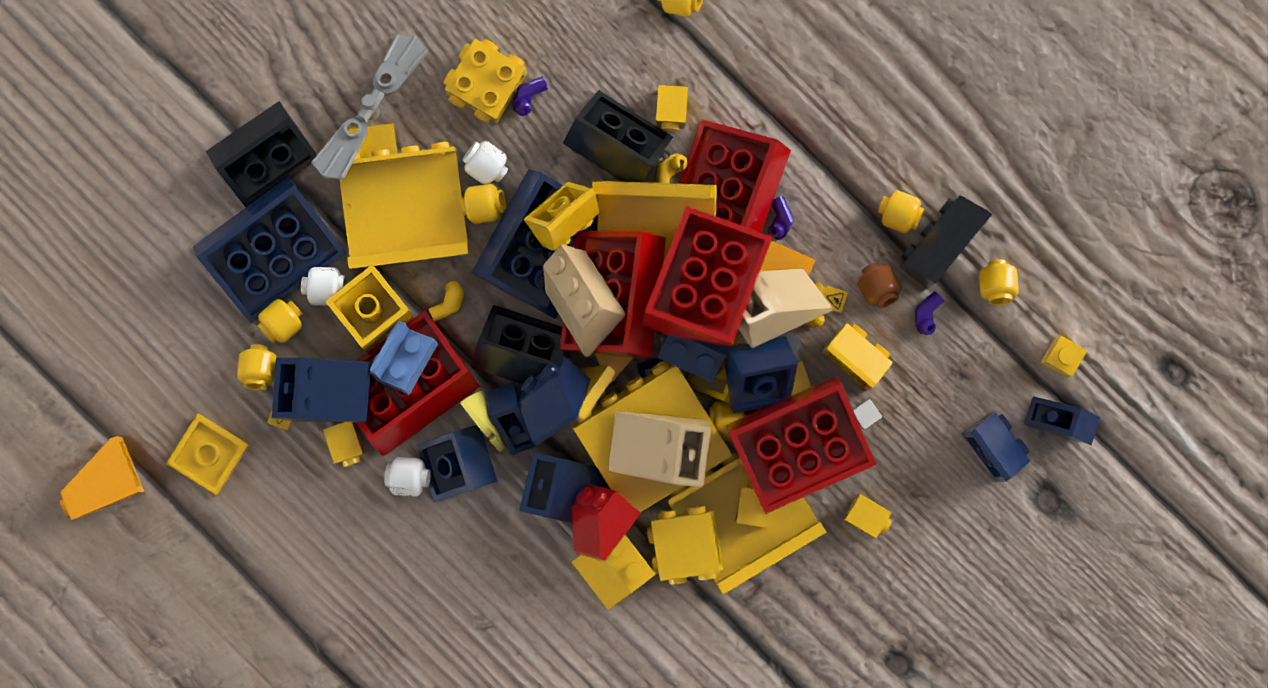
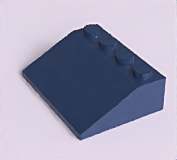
M528 169L471 273L547 316L556 319L559 313L545 292L543 265L555 251L543 247L523 219L563 185L542 172ZM598 215L593 218V223L582 231H597ZM574 235L570 238L571 241L567 246L573 247Z
M289 176L193 246L198 260L250 324L256 321L259 313L274 300H284L301 287L302 277H308V272L311 268L329 267L347 254Z

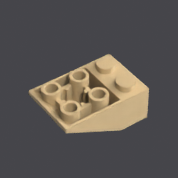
M803 269L760 271L739 330L750 346L754 348L833 311V308Z
M615 411L608 471L670 484L703 487L711 427L703 419Z

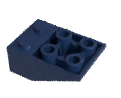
M276 358L272 418L294 422H367L371 362Z
M533 452L519 511L572 523L571 508L576 502L578 493L589 484L607 489L611 488L596 466Z

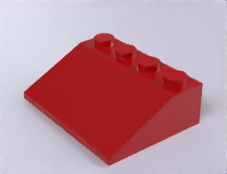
M701 119L687 157V167L682 170L678 184L717 185L716 217L761 232L791 149L778 139Z
M686 206L646 307L642 325L670 336L732 346L773 237Z
M578 231L575 233L573 248L587 252L626 314L592 353L651 358L654 329L645 327L642 324L646 307L663 267L665 237L645 231ZM563 321L560 350L582 352Z
M426 310L406 325L410 330L435 339L438 345L410 395L380 384L370 372L367 422H357L369 442L383 457L481 387ZM386 339L356 361L371 362L372 366L374 357L379 354Z
M836 376L725 425L765 514L877 465L845 390Z

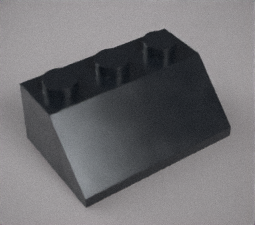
M598 90L575 118L562 144L623 182H645L672 141L673 136Z
M280 101L206 150L215 169L245 208L288 176L291 178L312 164V160L317 155Z
M961 195L954 201L949 198L938 211L942 214L940 219L936 223L930 221L921 231L920 235L923 237L921 242L917 246L911 244L902 254L901 258L905 261L900 267L926 289L936 284L992 216L991 212Z
M493 305L477 341L471 368L523 384L530 376L536 377L549 363L553 362L555 364L563 357L569 359L572 351L560 350L561 326Z

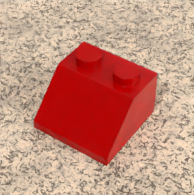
M589 484L578 493L576 502L571 508L574 551L580 555L605 562L641 513L616 490Z

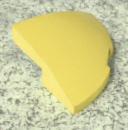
M479 391L463 400L460 404L486 437H489L494 447L499 452H502L505 449V443L489 417L487 396L484 391Z

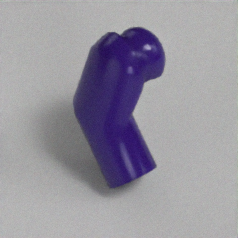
M543 76L517 87L512 100V108L518 115H528L532 110L530 104L533 96L548 90Z
M936 291L915 308V327L920 334L931 335L936 329L933 311L944 303L943 298Z

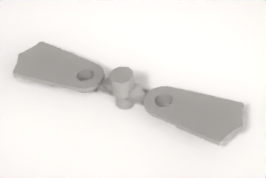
M398 34L395 36L374 76L373 85L375 89H373L371 94H367L362 98V108L356 115V118L345 121L312 160V165L323 178L345 179L368 134V129L364 122L367 123L368 120H375L380 116L379 103L383 97L396 92L428 53V49L421 44L416 36H402ZM391 78L389 83H381L382 79ZM351 127L359 128L356 133L348 132Z

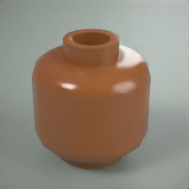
M872 263L862 269L863 275L859 278L857 285L870 306H878L879 309H883L894 304L899 299L898 294L901 292L902 285L889 265Z

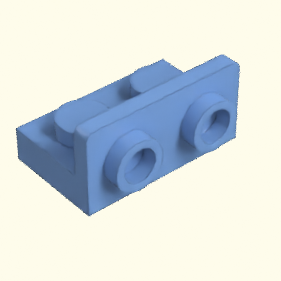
M397 321L394 328L389 331L381 351L374 357L370 372L380 384L410 395L438 343L431 337L410 330L404 322Z

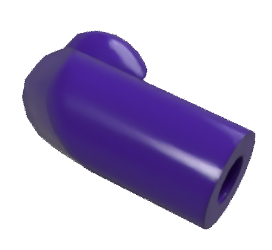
M784 195L773 199L771 204L776 216L771 226L768 227V235L772 236V239L782 240L786 237L794 221Z

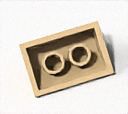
M561 244L543 265L545 292L584 356L589 357L626 314L587 252Z

